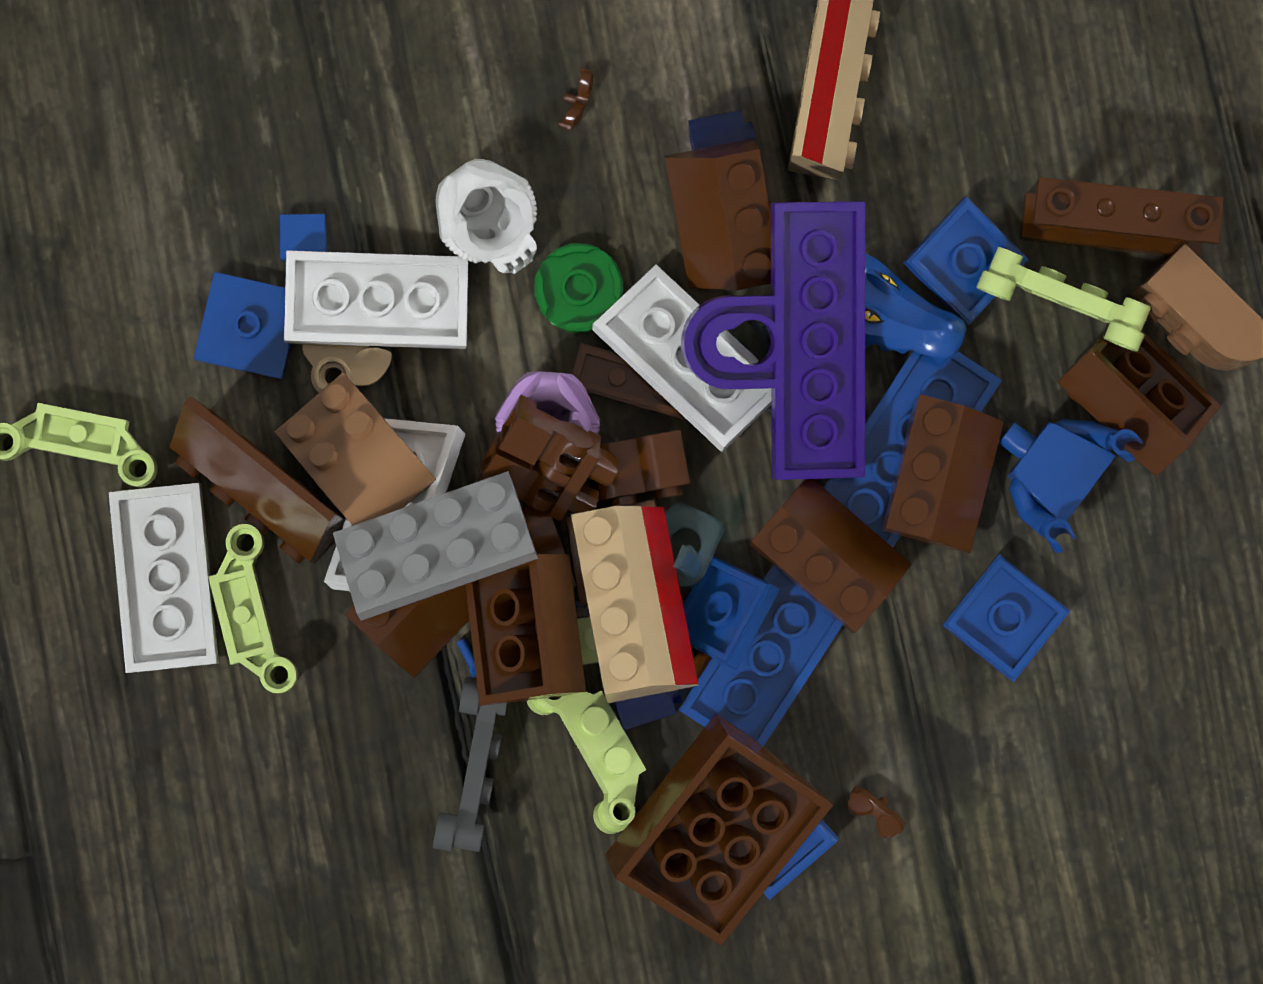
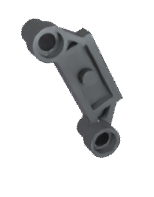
M465 677L459 706L460 713L477 716L458 815L439 813L433 842L434 849L450 852L452 847L475 852L480 851L484 825L476 823L480 805L489 806L494 779L487 778L486 773L489 759L498 760L502 741V734L494 732L497 715H506L508 703L480 706L477 680L473 677Z

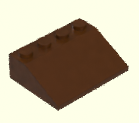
M191 396L185 401L169 446L179 454L174 462L194 478L200 472L214 483L209 491L229 507L235 501L249 512L244 519L263 535H266L271 529L284 541L279 548L296 562L301 564L306 558L308 561L316 563L335 540L333 532L342 530L346 518L212 409Z
M715 714L605 855L615 879L722 945L833 807V803L755 739L718 714Z

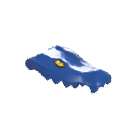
M865 253V347L875 344L884 352L895 350L901 354L913 350L918 354L932 357L939 365L944 364L958 352L963 343L967 329L964 321L953 313L942 310L910 289L879 260Z

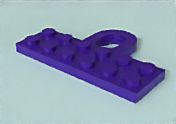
M864 201L771 202V295L719 296L709 299L694 309L683 327L681 336L682 355L686 365L698 379L720 389L771 388L772 478L775 480L865 477ZM758 320L770 332V350L759 362L743 364L735 357H727L720 354L716 346L719 334L724 330L735 329L744 321Z

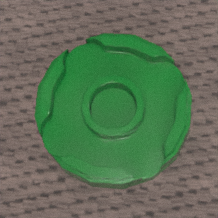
M571 243L555 249L542 262L535 276L534 295L540 312L553 326L568 333H588L593 331V323L623 296V278L617 263L606 252L591 244Z

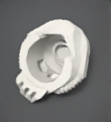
M473 159L450 173L438 185L436 193L438 227L442 242L445 243L446 247H449L450 251L458 254L459 257H463L464 260L468 259V261H473L474 263L481 261L484 263L492 262L497 270L502 273L515 274L533 261L537 250V245L530 235V232L534 230L533 224L537 221L535 217L537 216V207L535 206V196L531 186L528 185V181L497 163L485 159Z

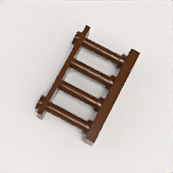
M1039 177L1036 193L1026 192L1024 195L1019 240L1170 256L1186 244L1200 258L1202 243L1219 244L1224 197Z

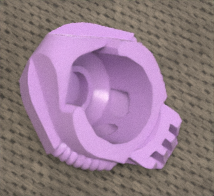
M527 372L513 385L495 417L496 431L501 432L502 425L522 394L537 402V409L562 422L574 423L587 432L590 430L598 434L600 431V418L585 387L574 375L566 373Z

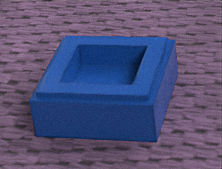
M325 214L280 215V260L282 262H286V251L327 252Z

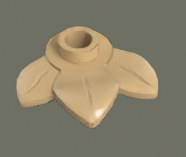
M302 344L303 354L313 366L311 381L318 393L329 385L326 381V375L331 369H339L342 373L344 372L355 386H369L377 382L385 374L392 359L391 352L381 348H370V346Z

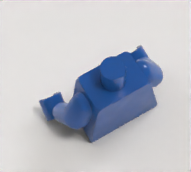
M1061 419L1055 424L1048 422L1034 437L1016 422H1013L999 440V444L1019 458L1007 476L1011 480L1009 492L1020 519L1041 536H1044L1054 552L1061 553L1063 549L1055 539L1063 533L1069 534L1074 540L1076 539V535L1067 521L1115 458V455L1109 451L1114 450L1124 461L1132 462L1135 460V457L1131 453L1124 451V446L1130 441L1143 444L1142 439L1129 429L1118 431L1094 421Z

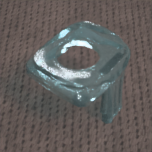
M676 503L665 513L670 538L675 532L686 528L695 530L701 538L699 553L691 545H682L673 565L677 572L679 585L692 587L703 578L723 535L724 525L715 517L684 503Z

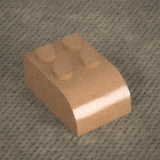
M1186 244L1171 254L1131 294L1135 300L1151 307L1146 320L1153 324L1158 321L1170 333L1167 339L1180 353L1187 355L1190 352L1199 362L1210 368L1224 371L1237 370L1263 358V319Z
M344 372L274 431L352 525L404 508L436 480Z

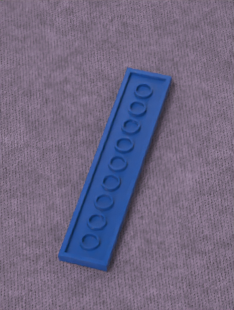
M912 351L865 423V477L829 478L823 488L891 547H894L900 536L881 530L915 399L921 394L964 405L982 412L1002 380L960 352H957L944 364L939 365L932 357ZM772 565L763 580L776 586L780 591L738 669L735 670L712 658L698 679L699 686L691 689L678 709L704 727H706L715 714H718L751 736L763 747L842 627V624L774 565Z

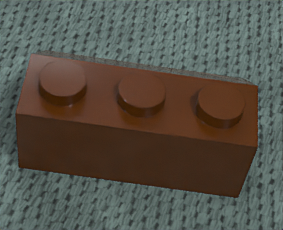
M754 138L664 156L688 287L741 290L771 284V212L760 149Z
M1143 330L1141 333L1145 334L1138 352L1105 340V331L1058 380V383L1067 391L1070 398L1081 404L1099 424L1118 431L1129 429L1135 432L1142 439L1143 444L1130 441L1124 447L1135 457V460L1140 465L1146 467L1156 477L1193 443L1221 405Z
M920 394L914 401L881 531L970 554L1004 421L964 405Z
M805 479L749 543L851 633H856L912 565L814 479Z
M537 554L538 559L465 584L480 706L553 698L586 692L569 554Z
M465 585L362 621L358 617L354 605L344 614L376 646L413 678L469 622Z

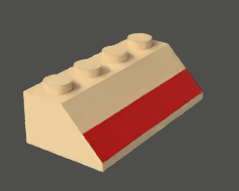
M874 0L817 1L787 171L840 180L844 168H853L857 143L849 141L852 124L860 126L865 99L857 98L859 81L868 82L872 63V55L864 54L867 37H876L880 11L872 10Z
M612 506L571 514L607 702L612 703L699 686L664 507Z

